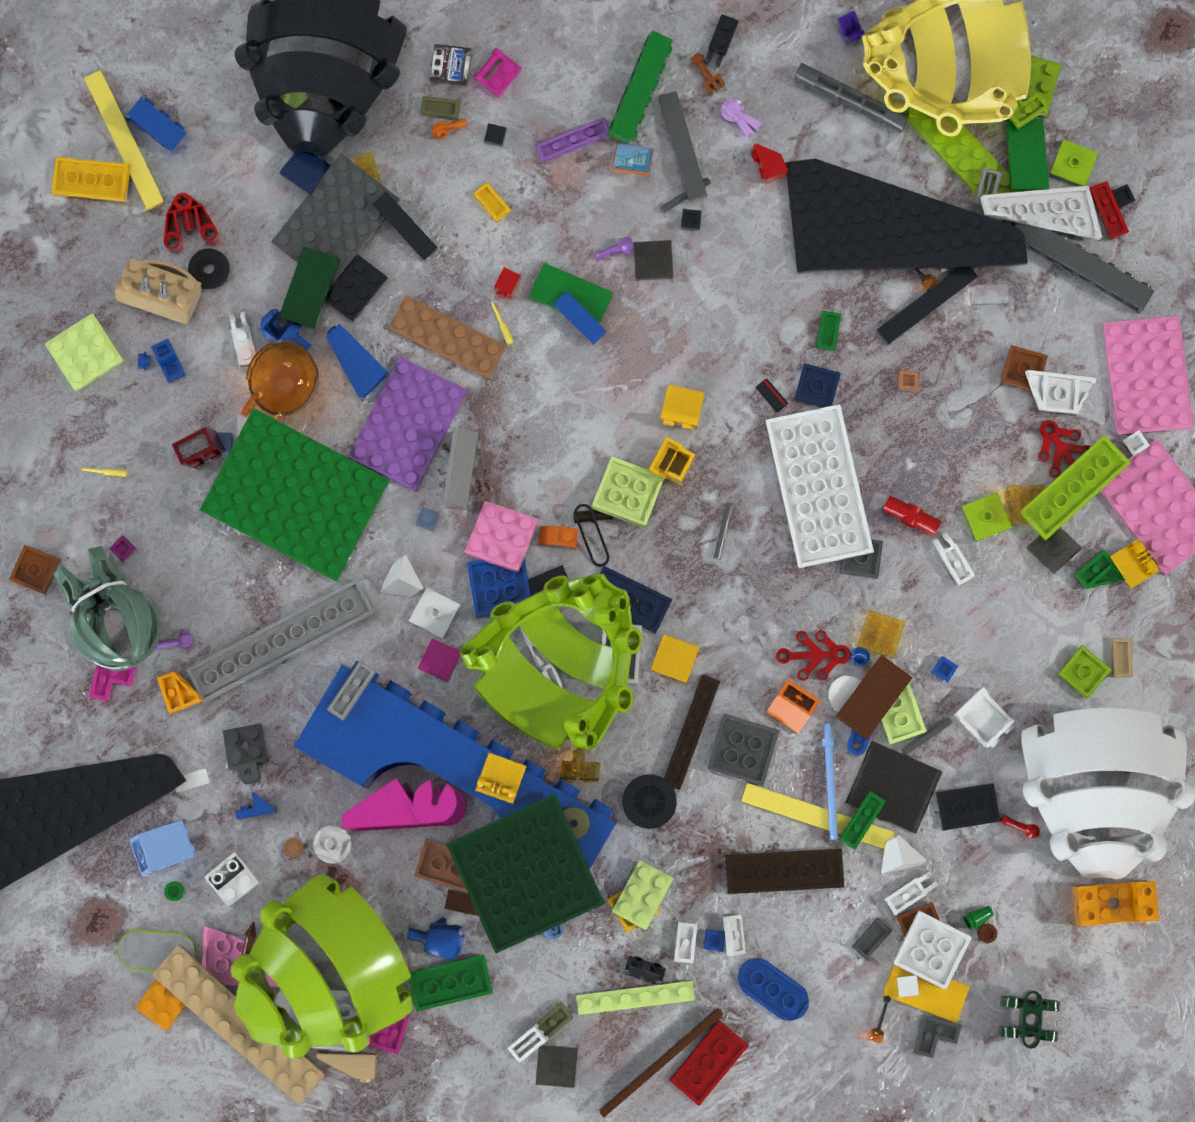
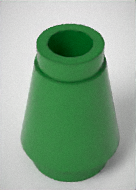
M990 906L967 912L963 919L970 930H977L993 917L994 913Z

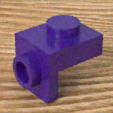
M855 11L837 17L843 39L854 42L861 39V35L865 34L864 30L861 29Z

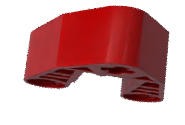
M184 192L175 196L166 213L163 243L167 250L173 254L179 253L183 249L182 231L178 216L182 218L184 231L190 232L195 230L192 213H195L197 225L204 242L208 245H215L220 240V234L204 206ZM186 200V201H187V202H185L186 205H185V206H182V204H183L182 201ZM208 232H215L213 238H206ZM171 240H178L176 246H169Z

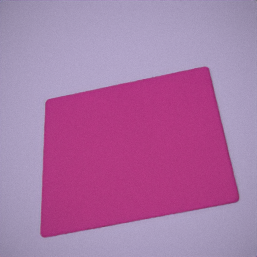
M432 638L418 669L448 682L461 656L460 651Z

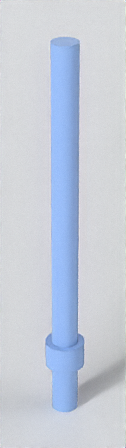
M827 723L823 724L824 739H822L823 748H825L830 840H838L832 749L834 747V739H832L831 724Z

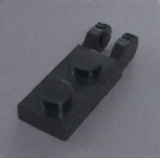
M721 14L704 63L709 64L714 52L719 54L715 67L720 68L739 20Z

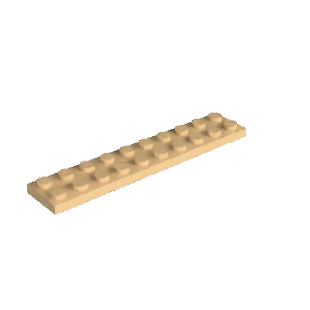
M180 945L171 952L152 974L156 980L298 1105L325 1076V1073L305 1055L300 1058L290 1059L283 1055L281 1046L259 1043L253 1040L247 1027L235 1013L236 995Z

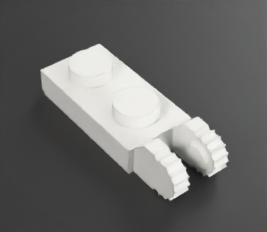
M245 311L240 312L243 327L237 328L235 316L233 314L229 315L232 327L231 333L240 367L258 363L252 332L248 325Z
M944 532L942 536L949 546L947 549H943L936 537L932 539V542L953 579L960 586L975 577V574L957 544H954L949 534Z
M931 871L913 879L884 898L894 915L902 912L939 885L937 881H933L926 888H923L920 882L932 875Z

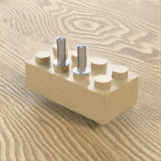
M129 259L115 288L116 301L188 325L201 297V283L197 282L187 271L171 263L158 260L136 261Z

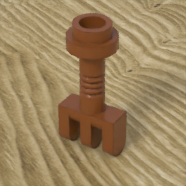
M698 52L690 58L692 66L697 65L707 80L702 85L707 93L711 95L713 93L710 88L711 85L717 91L719 87L716 82L718 81L721 87L725 85V82L719 73L713 76L703 62L704 55Z

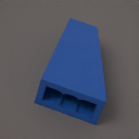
M340 324L337 327L333 326L328 330L326 338L359 399L363 401L389 375L388 371Z

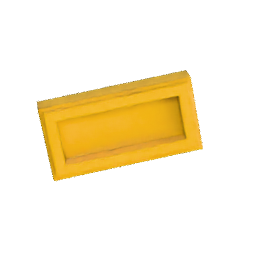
M488 182L473 193V196L496 223L511 212L508 205Z

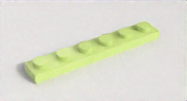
M692 980L576 995L578 1015L695 1000Z

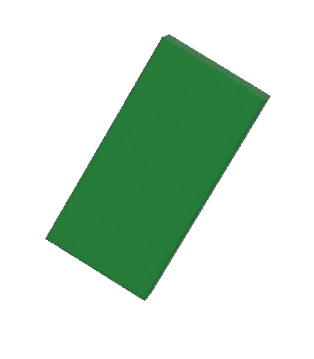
M822 310L816 349L835 352L841 313Z

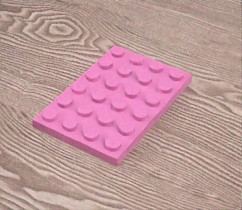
M1180 316L1104 323L1103 330L1116 436L1131 435L1138 430L1141 433L1194 428Z
M1156 438L1149 444V447L1130 457L1128 460L1131 463L1101 490V493L1135 538L1139 539L1140 542L1143 541L1142 544L1146 551L1149 550L1148 554L1153 556L1152 559L1156 565H1159V570L1163 575H1166L1195 554V488Z

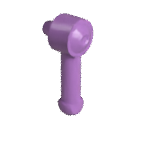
M623 237L618 241L617 245L597 251L595 254L596 259L603 260V258L619 251L626 253L628 256L631 255L634 248L632 239L630 237Z
M181 629V634L178 638L158 641L155 649L174 646L189 648L193 645L192 635L187 632V629Z

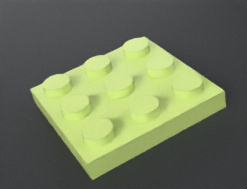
M93 313L45 343L76 392L124 362Z
M611 456L591 508L645 528L664 479L645 468Z

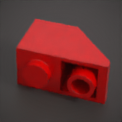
M759 144L753 145L751 156L754 163H758L759 169L757 170L761 180L764 179L767 184L787 176L788 169L782 154Z

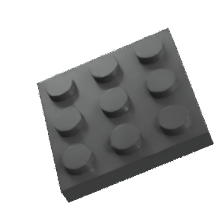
M723 714L707 769L763 786L780 730Z

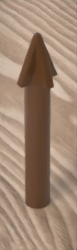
M252 922L244 934L246 939L242 955L249 954L251 951L253 939L256 938L255 922Z

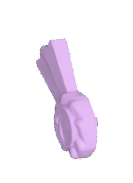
M729 98L721 105V115L727 121H736L744 137L754 133L749 126L759 131L760 126L763 125L762 122L744 113V105L738 99Z

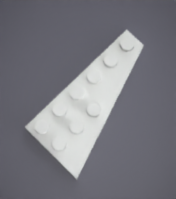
M1089 186L990 194L981 197L985 216L1096 240L1102 238Z

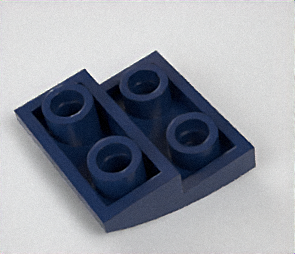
M295 152L279 174L311 195L331 165L314 153Z

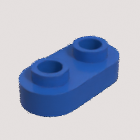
M851 730L847 742L848 751L853 755L864 753L871 735L866 740L854 730ZM854 742L860 744L859 749L853 747Z

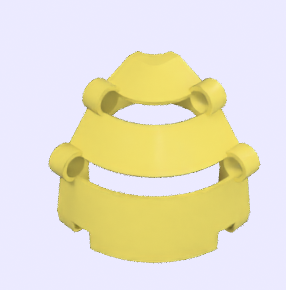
M916 0L906 6H898L885 12L881 16L882 21L862 37L865 48L863 65L866 72L887 91L884 101L888 109L899 113L905 111L909 106L937 119V128L943 135L955 136L960 133L965 124L1007 120L1015 112L1018 106L1017 100L1027 98L1031 77V49L1028 24L1022 0L1004 4L1003 0ZM958 3L968 36L971 81L967 101L951 104L956 84V56L953 36L944 8ZM908 28H910L917 59V77L914 88L908 78L905 56L900 45L904 41ZM893 92L902 94L905 101L896 99ZM945 116L956 119L958 125H952L947 122Z

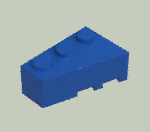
M140 97L125 116V119L127 121L131 120L138 126V129L142 132L145 131L153 140L172 152L186 135V132H184L185 128L180 123H173L169 120L170 116L163 110L158 111L154 108L155 104L146 97L145 99Z

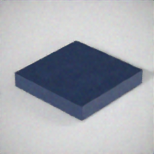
M804 363L794 401L820 408L832 406L841 373Z

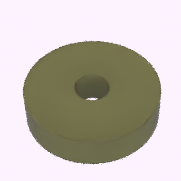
M576 807L564 810L569 824L573 819L578 822L576 827L571 826L576 839L585 836L590 828V819L587 813Z

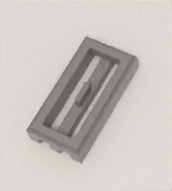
M983 168L974 205L982 207L979 199L986 173H989L984 195L989 194L993 175L997 177L992 194H997L1002 172Z

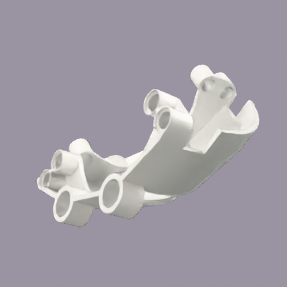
M1091 708L1053 714L1055 732L1041 724L1022 730V748L1029 779L1023 785L1024 797L1030 806L1039 808L1052 834L1050 846L1058 860L1068 859L1079 873L1087 879L1104 877L1117 880L1125 877L1142 860L1147 859L1154 862L1160 860L1165 855L1167 843L1162 836L1177 808L1186 809L1195 800L1194 786L1185 781L1187 742L1182 731L1171 725L1162 727L1161 715L1125 708ZM1091 771L1139 772L1160 777L1162 792L1160 794L1146 789L1125 786H1099L1055 794L1053 779ZM1183 787L1180 797L1176 799L1177 792ZM1101 827H1121L1140 831L1134 835L1110 837L1106 841L1099 842L1093 836H1084L1076 833V831ZM1154 840L1152 848L1147 852L1149 843Z

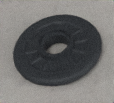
M211 248L202 249L195 253L188 265V273L197 282L201 283V288L214 289L222 285L226 281L230 270L226 256L222 252ZM207 264L214 266V270L210 274L204 272V267Z

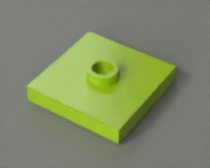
M1063 139L1049 175L1080 187L1086 186L1099 152Z
M998 492L962 506L976 542L1012 528Z
M1081 645L1057 675L1085 699H1088L1112 669Z

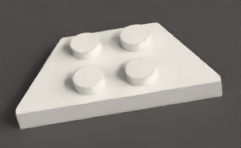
M1033 370L1025 371L1039 411L1078 414L1082 407V402L1086 400L1091 386L1095 384L1097 379Z

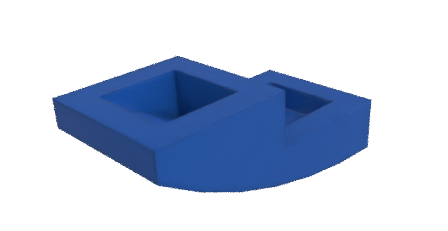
M169 339L151 346L168 383L186 376Z

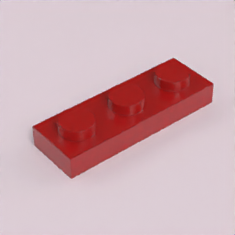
M1108 181L1090 187L1092 199L1110 241L1128 234L1129 230Z

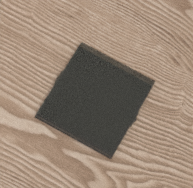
M871 741L845 803L859 808L867 793L871 791L886 801L876 818L885 822L888 821L916 834L942 771L915 760L908 754L905 756L903 753Z

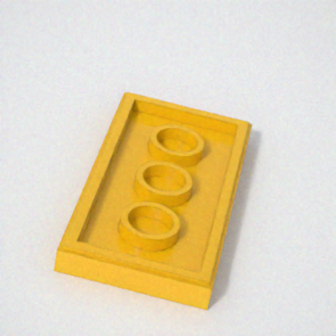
M56 157L51 194L126 202L131 165Z
M893 964L882 995L890 996L892 999L957 1023L970 986L951 979L945 990L917 976L919 995L899 997L897 977L915 974Z

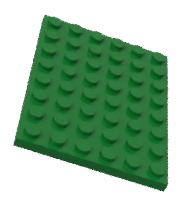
M253 408L199 511L337 582L389 479Z

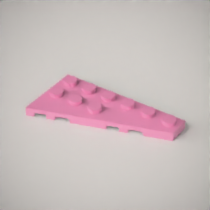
M204 925L202 965L224 985L238 986L239 981L231 975V967L234 961L242 955L245 940ZM265 972V976L269 986L279 987L275 983V981Z

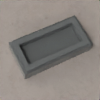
M876 918L851 947L867 960L892 930L879 918Z

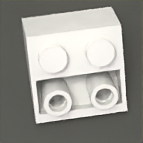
M236 852L231 854L204 877L228 907L234 906L262 883L254 871Z

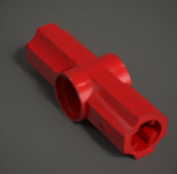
M891 495L882 510L900 519L903 524L912 528H918L932 536L936 534L942 522L925 513L920 507L911 503L907 504Z

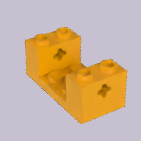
M1156 881L1072 887L1076 926L1160 920ZM1113 897L1118 900V906L1115 909H1111L1108 905L1109 899Z

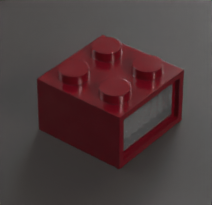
M207 427L171 444L180 464L194 469L204 466V462L209 459L216 460L222 456L221 453L226 451L217 431Z

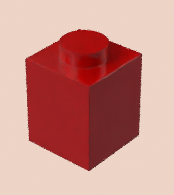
M504 267L494 285L496 295L503 299H512L522 280L521 275Z

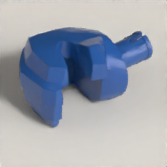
M271 309L261 319L260 331L276 346L286 348L288 344L292 343L305 354L312 344L299 335V330L302 326L286 321L283 327L278 326L277 322L280 319V311L278 309Z
M441 918L434 923H430L426 932L409 927L406 940L423 943V952L454 960L458 953H460L462 945H464L465 935L461 925H447V919Z

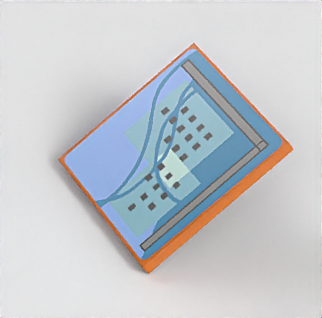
M617 143L612 171L650 176L654 148Z

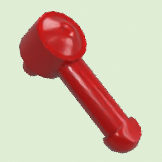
M1007 815L1002 816L1000 819L1003 825H1008L1024 832L1026 837L1030 839L1036 838L1040 834V829L1035 824L1026 825L1009 818Z

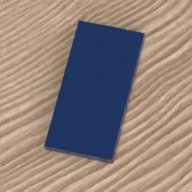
M603 566L600 574H604L612 585L626 590L630 599L632 623L641 625L642 628L656 634L673 599Z

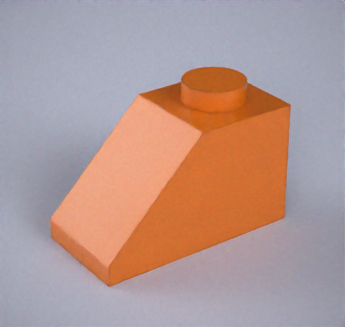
M541 526L538 545L576 550L579 530L562 526Z

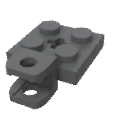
M261 723L223 730L228 768H237L239 778L245 785L258 783L261 777L259 764L268 762ZM246 741L247 744L250 743V746L247 747V751H244L243 748H240V745H242V742Z

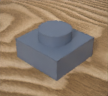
M422 506L416 525L434 532L440 513Z

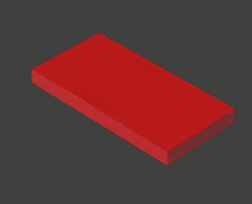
M718 1020L669 1081L700 1106L749 1045L722 1021Z

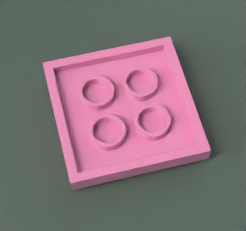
M485 501L464 553L465 555L518 573L539 519Z

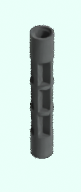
M804 63L800 64L793 80L807 87L810 86L812 89L881 124H886L885 126L899 133L902 132L909 118L908 115L902 112H893L884 103Z

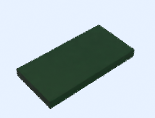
M303 247L279 318L315 330L340 258Z

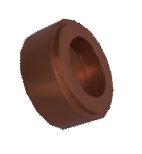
M983 924L978 928L977 936L984 943H992L997 938V929L992 924Z

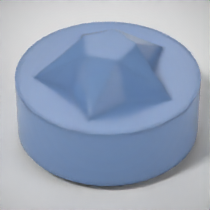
M562 924L545 931L544 935L549 939L559 938L563 933Z

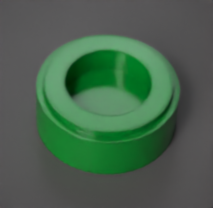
M179 882L168 883L164 890L166 898L170 901L182 899L185 893L184 886Z

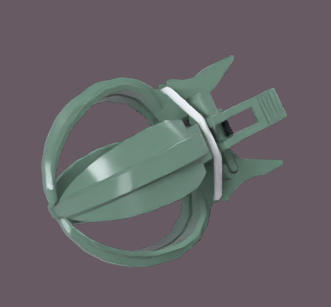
M102 546L89 548L88 553L94 578L87 579L85 581L86 585L63 565H59L53 574L58 584L64 590L68 600V607L73 612L69 621L70 636L77 649L99 667L112 671L127 670L132 668L135 663L131 659L119 655L113 646L104 624L106 610L110 608L119 609L130 639L133 660L136 663H140L153 653L158 644L160 619L157 609L151 601L145 598L142 592L130 588V585L125 582V576L119 573L112 555L108 557Z

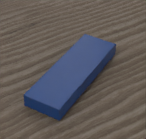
M567 291L553 304L592 345L607 333Z

